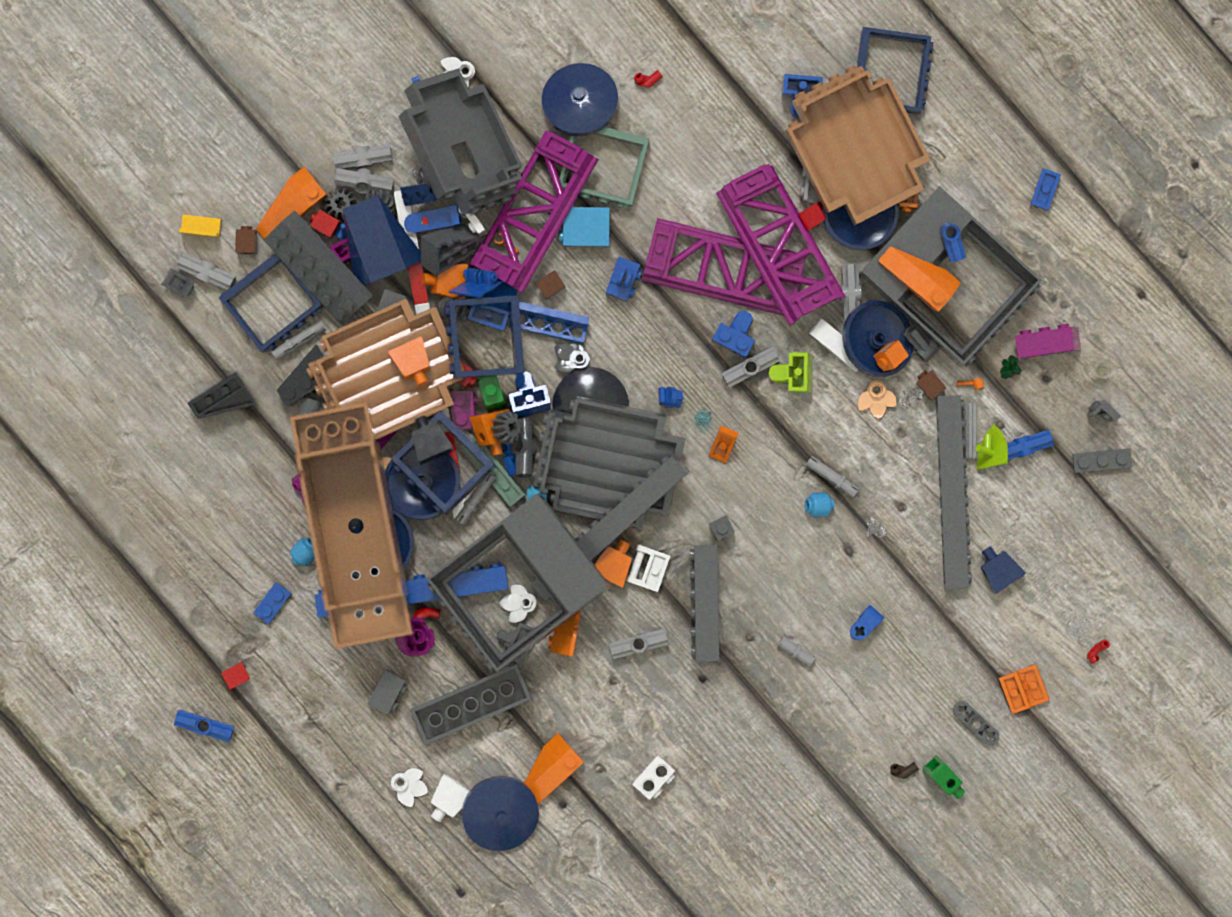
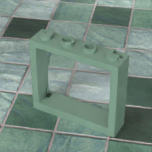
M605 127L594 133V135L641 146L629 197L626 199L587 188H582L579 197L585 199L595 197L598 198V202L609 204L610 201L617 203V207L627 209L628 206L632 207L649 138ZM571 136L569 142L576 144L577 136ZM562 167L560 175L563 191L567 186L565 182L569 171L565 167Z

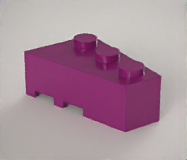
M1069 324L1057 325L1058 329L1050 330V327L1038 328L1039 332L1034 333L1031 330L1020 331V335H1015L1018 358L1023 359L1074 350L1080 351L1078 327H1069Z

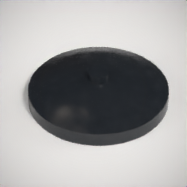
M596 367L577 369L565 376L558 384L552 402L553 410L572 414V411H569L571 399L575 400L576 395L629 407L628 395L621 381L612 373Z

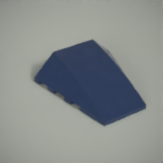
M379 195L343 209L353 274L363 285L407 269L421 261L420 250Z

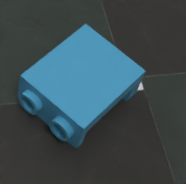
M572 207L563 222V231L559 233V243H563V247L594 246L609 248L610 208Z

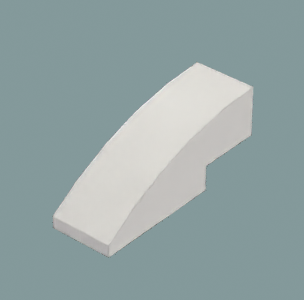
M820 319L809 334L847 367L857 372L858 369L850 362L845 353L842 334L823 319Z

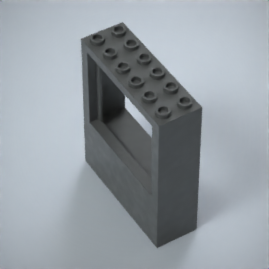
M940 186L859 273L891 305L899 309L913 325L917 324L925 335L931 338L940 350L959 367L963 365L967 367L976 358L974 354L977 351H982L989 344L987 341L989 337H995L1002 330L1000 325L1008 323L1015 316L1013 311L1021 309L1028 302L1026 297L1034 295L1040 289L1041 285L1039 283L1042 281L1039 276ZM945 223L957 225L961 232L960 237L962 241L968 235L1021 284L962 349L908 301L914 293L878 262L880 257L891 246L939 267L948 257L943 238L940 235V228ZM949 227L946 230L947 237H951L954 234L953 227Z
M538 493L427 578L429 582L427 584L428 588L433 594L436 593L440 596L439 602L441 605L452 612L450 616L456 624H461L464 628L462 632L468 640L474 641L476 644L474 648L480 656L484 655L487 659L485 662L491 671L494 670L496 672L503 671L611 588L610 584L543 496ZM506 538L559 610L501 654L449 586L448 582Z

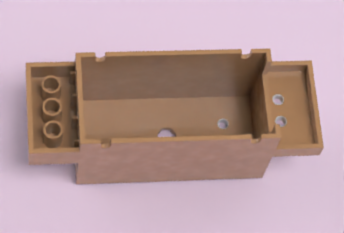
M365 402L290 417L297 453L296 461L301 477L300 482L320 586L323 591L325 611L328 610L335 649L413 634L406 595H409L380 443L376 442L369 403ZM355 518L360 519L364 524L363 530L358 534H354L349 530V523ZM373 568L378 569L377 575L371 573ZM355 571L359 573L358 579H354L352 576ZM376 607L382 608L381 614L375 612ZM358 610H361L363 612V616L361 618H358L356 616V612Z

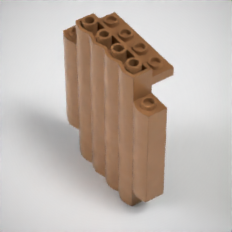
M853 65L845 70L846 74L842 76L836 74L828 78V83L822 85L820 82L811 87L812 91L808 93L802 91L796 94L792 104L801 123L798 120L788 125L789 129L785 132L826 213L844 205L853 225H856L925 190L914 169L931 161L890 78L884 80L881 77L873 81L872 86L869 81L872 77L869 70L864 71L862 66L856 68Z
M406 298L321 336L323 340L319 342L324 352L328 351L329 354L308 363L309 368L306 369L310 378H315L318 384L314 387L318 396L323 395L325 403L322 405L325 410L368 402L376 439L414 423L418 417H427L453 405V400L446 386L462 380L453 379V375H450L449 363H452L451 355L448 356L447 344H450V337L446 335L445 326L436 307L434 306L414 315ZM422 336L431 370L424 373L428 382L422 386H417L414 378L408 381L405 380L391 360L388 351ZM460 362L461 371H464V368Z

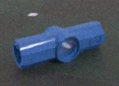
M1045 430L1031 436L1026 435L1007 443L1008 460L1016 457L1021 458L1033 454L1035 451L1053 446L1054 443L1050 431Z
M180 709L176 714L174 726L226 742H230L234 731V726ZM202 720L207 721L209 724L207 731L200 729L199 725Z

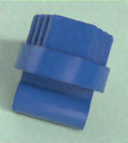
M670 386L658 388L659 405H664L665 408L670 409L681 407L683 391Z

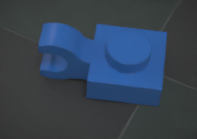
M512 443L501 445L503 454L506 455L503 461L509 476L516 474V454L511 450Z

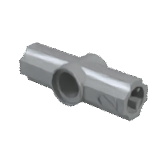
M390 144L375 147L362 146L351 151L333 153L335 169L366 168L373 166V164L393 161Z
M336 168L334 184L353 187L360 194L369 193L373 189L379 191L380 188L383 192L388 190L391 194L393 178L373 175L372 171L366 168H361L357 172Z
M182 253L176 267L194 275L199 280L209 284L212 283L225 290H229L233 286L236 278L235 275L219 269L218 266L205 260L201 261L185 253Z
M858 264L842 265L841 289L846 296L845 299L841 300L843 302L844 323L850 312L859 306L861 302Z
M771 347L721 374L730 388L780 362L774 348ZM748 362H753L756 365V370L752 373L748 372L745 368Z
M665 628L609 643L613 659L669 645ZM640 638L644 641L645 645L642 649H636L633 646L635 639Z

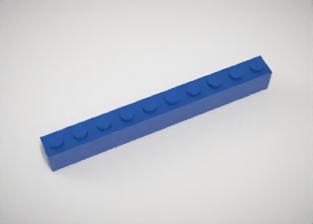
M501 563L490 564L489 569H482V566L470 567L471 571L461 572L448 582L457 596L509 589L506 566L501 567ZM425 574L416 575L414 580L406 581L409 595H406L407 604L440 599L438 594H433L428 588L427 584L429 582L425 578ZM318 590L319 594L314 595L317 616H328V610L325 611L323 591Z

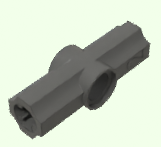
M519 418L522 419L520 425L523 428L520 431L523 435L518 437L519 441L512 443L511 450L516 454V477L528 478L532 477V457L537 451V445L532 441V419Z

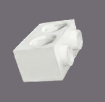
M657 754L634 780L632 785L649 800L652 797L655 799L662 792L660 787L664 783L669 784L675 777L673 774L675 769ZM657 767H666V775L658 776L656 774ZM647 780L654 783V788L650 791L643 788V783Z

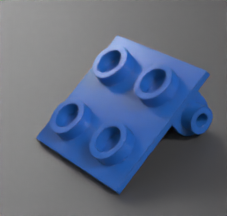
M467 268L463 271L466 281L450 290L449 293L457 294L458 296H472L475 299L481 298L488 291L496 289L503 281L497 280L498 275L494 271Z

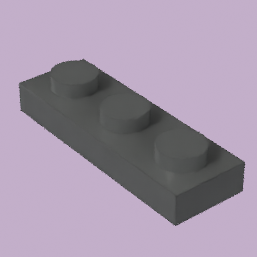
M1130 448L1072 454L1074 473L1132 468Z

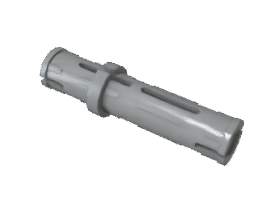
M319 320L291 339L287 338L283 344L271 350V352L278 361L290 352L294 353L295 349L326 330Z
M813 455L805 465L835 486L834 488L837 490L839 488L851 498L859 490V487L845 479L844 475H839Z
M490 473L477 485L469 499L464 501V506L457 517H455V520L466 525V522L472 513L476 512L478 504L497 478L495 475Z

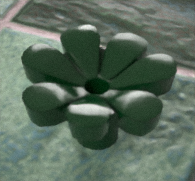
M1010 355L1008 360L1003 359L1002 361L1004 367L1001 368L1000 373L1003 379L1012 378L1014 374L1019 375L1021 373V368L1017 366L1018 359L1013 355Z

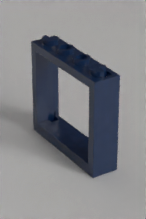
M863 27L856 68L862 66L864 71L869 37L923 44L915 106L903 105L907 113L920 114L921 110L925 108L926 99L923 98V93L927 91L929 80L926 79V72H930L931 61H928L929 53L933 52L934 42H931V36Z
M276 254L272 255L219 297L262 353L265 351L269 353L276 347V342L280 339L282 341L286 340L291 336L290 332L294 328L300 329L307 323L305 320L310 316L312 318L317 316L322 311L320 308L323 307L321 302ZM282 262L314 305L263 344L230 301Z
M518 296L449 300L447 302V305L444 306L445 317H448L449 325H446V335L450 336V344H447L448 356L451 355L452 363H449L450 375H453V379L525 373ZM508 303L514 368L461 371L455 307Z
M440 410L428 423L440 422L484 466L444 504L401 461L415 447L413 438L391 460L394 462L392 466L399 474L404 472L408 476L406 481L412 487L417 485L421 489L419 494L426 501L430 498L435 503L433 508L440 514L444 512L448 515L496 466Z

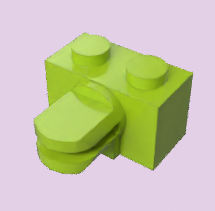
M808 352L789 353V364H775L771 366L769 377L776 383H788V391L793 394L812 393L813 355Z

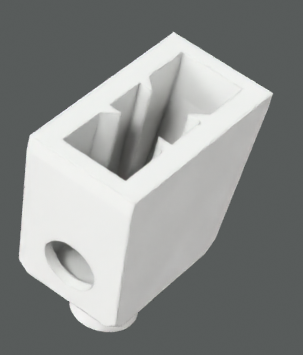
M444 773L431 800V803L436 806L431 817L438 822H441L446 814L453 818L462 809L464 799L470 790Z

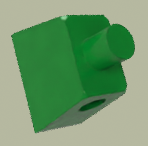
M478 377V383L488 412L507 407L498 377Z
M937 755L923 767V770L946 794H953L956 799L964 795L965 790L960 786L963 782Z

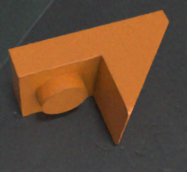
M720 426L708 456L726 463L737 439L738 432Z

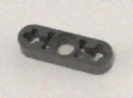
M959 701L954 705V715L984 743L994 745L998 742V731L967 702ZM959 705L962 707L966 705L965 711L969 714H971V711L974 712V714L968 718L967 722L964 720L965 718H967L966 715H964L963 713H961L960 715L958 714ZM975 717L980 718L982 722L981 726L977 729L971 726V720ZM985 725L988 726L985 728L988 732L995 733L993 741L990 739L987 741V735L984 732L981 735L978 733L984 729Z

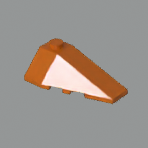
M303 167L288 179L256 229L265 239L293 211H296L302 218L328 196L307 169Z
M891 246L878 260L881 265L935 312L941 310L961 284L947 270Z
M581 611L557 628L553 636H549L547 647L551 648L550 652L567 656L574 655Z
M557 733L543 746L524 783L532 790L539 804L584 763V760Z

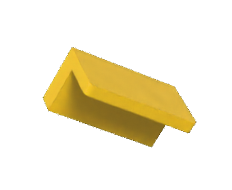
M183 215L179 233L220 238L222 220Z

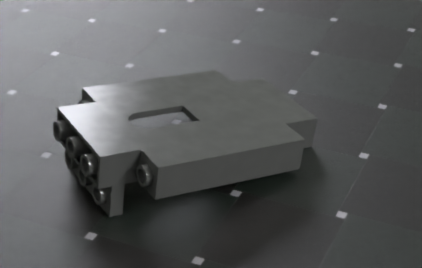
M458 68L412 83L407 87L404 92L412 108L406 109L398 117L436 199L445 198V200L454 197L462 215L468 213L474 215L479 213L482 208L488 210L495 207L496 203L501 202V204L510 202L512 200L511 197L517 193L515 189L517 187L516 183L522 179L520 172H517L522 167V164L485 85L482 84L468 89ZM465 143L477 168L476 178L471 179L463 174L452 151V146Z

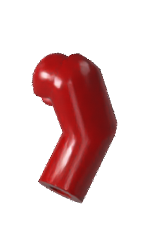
M658 70L650 76L642 75V73H637L634 76L635 84L646 88L652 87L663 78Z
M424 606L414 612L413 618L424 620L427 617L439 619L441 610Z
M1104 639L1096 643L1087 653L1086 657L1091 664L1099 661L1098 653L1109 648L1110 643L1108 640Z

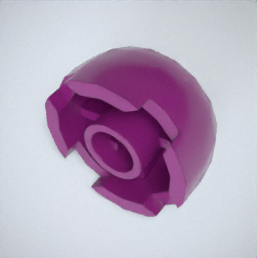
M411 618L413 634L395 637L396 645L407 656H423L434 646V633L432 628L429 629L424 623L426 622L425 620Z

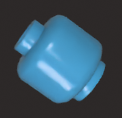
M811 493L805 499V511L812 518L828 517L831 510H834V500L830 498L828 493Z
M301 538L291 548V560L297 566H309L315 560L312 539Z

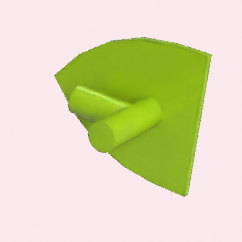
M993 424L988 432L984 434L981 445H976L975 450L978 452L977 470L1008 464V446L1005 436Z

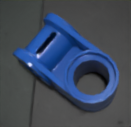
M869 605L851 627V637L858 641L865 639L885 617L873 606ZM862 627L863 636H856L855 633L857 631L855 630V628Z

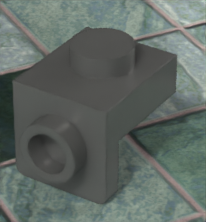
M171 268L162 285L186 298L192 293L195 282Z

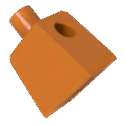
M468 264L454 265L437 276L433 273H423L422 284L431 285L430 292L433 295L457 300L465 299V296L451 294L449 291L466 281L463 271L468 268Z
M422 336L388 351L391 360L406 381L414 378L417 386H422L428 382L424 373L430 371L431 368Z
M509 409L469 417L478 445H490L492 456L503 454L501 443L497 442V437L493 436L494 430L490 429L494 426L492 420L496 419V415L499 413L510 412Z
M620 539L616 549L608 546L594 565L606 580L623 588L632 558L625 555L630 544Z

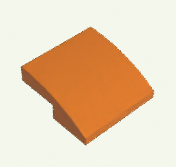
M1037 663L999 677L1012 714L1050 700Z

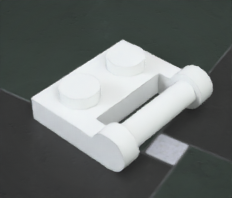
M458 207L460 215L469 220L467 225L473 234L476 233L479 237L486 234L484 227L475 214L470 215L468 213L462 215Z
M637 545L636 550L638 551L629 576L627 575L625 581L658 592L670 555ZM646 553L650 555L643 578L639 580L636 577Z

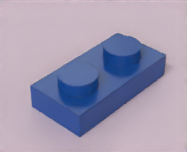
M1042 168L1030 205L1048 211L1061 174Z
M275 582L253 613L267 624H270L292 593Z

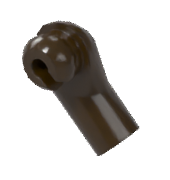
M912 762L907 767L897 763L892 764L890 767V773L902 779H906L919 770L915 762Z

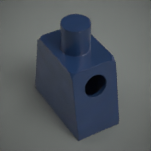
M992 546L982 551L987 562L982 564L981 568L993 594H997L1026 574L1007 552L1002 551L996 554Z

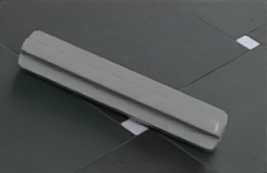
M968 402L966 403V458L976 459L977 403Z

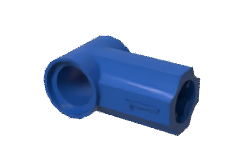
M945 223L940 228V235L943 238L949 262L966 258L960 237V229L953 223ZM949 227L954 228V234L951 237L946 235V230Z

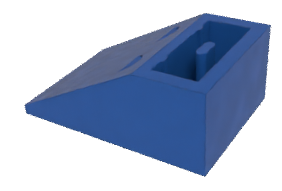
M503 282L496 289L485 293L481 298L517 296L518 290ZM509 304L472 305L467 319L468 321L505 332L510 317Z

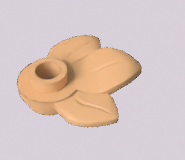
M878 380L871 382L868 385L867 391L863 392L858 400L859 410L869 408L872 415L877 419L884 415L887 406H896V397L893 392L887 390L885 384ZM874 387L880 388L879 394L873 392Z

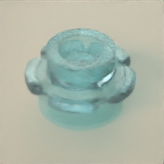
M705 408L700 410L694 417L697 425H706L711 420V411L708 412Z

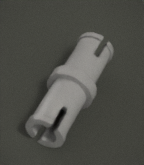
M785 636L777 644L778 647L791 654L790 657L793 659L797 658L808 667L815 660V656H812L803 650L801 645H796Z

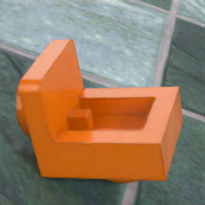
M919 193L898 203L899 208H902V212L913 213V210L918 209Z

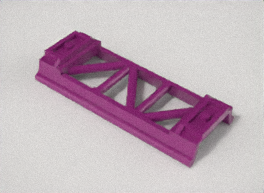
M545 131L521 174L522 179L516 183L517 187L515 189L517 193L511 197L512 200L503 205L470 265L481 270L494 271L498 275L499 280L524 293L599 159L581 147L552 132ZM540 156H543L558 198L526 181ZM554 162L574 172L564 191ZM522 188L552 203L511 209ZM552 211L541 232L513 218V216ZM506 223L536 238L523 264L519 263ZM499 228L509 257L489 247Z
M762 165L730 181V183L724 185L716 193L789 326L795 324L801 317L836 299L841 301L846 298L812 235L805 228L798 215V210L772 165ZM776 188L787 208L753 199ZM739 206H747L786 216L756 231H752ZM788 223L768 259L757 238ZM797 224L808 246L776 263ZM813 253L826 278L820 281L778 270ZM779 279L809 287L788 296Z
M657 218L642 281L783 316L773 296L771 300L749 295L765 283L762 276L742 290L750 254L741 238ZM678 233L700 238L671 260ZM759 243L765 255L771 256L775 247ZM706 244L697 282L667 275L669 270ZM720 244L744 249L736 285H734ZM713 249L728 290L704 284ZM783 249L778 258L783 260L797 252ZM805 257L778 271L801 276ZM779 279L788 296L798 292L799 283Z

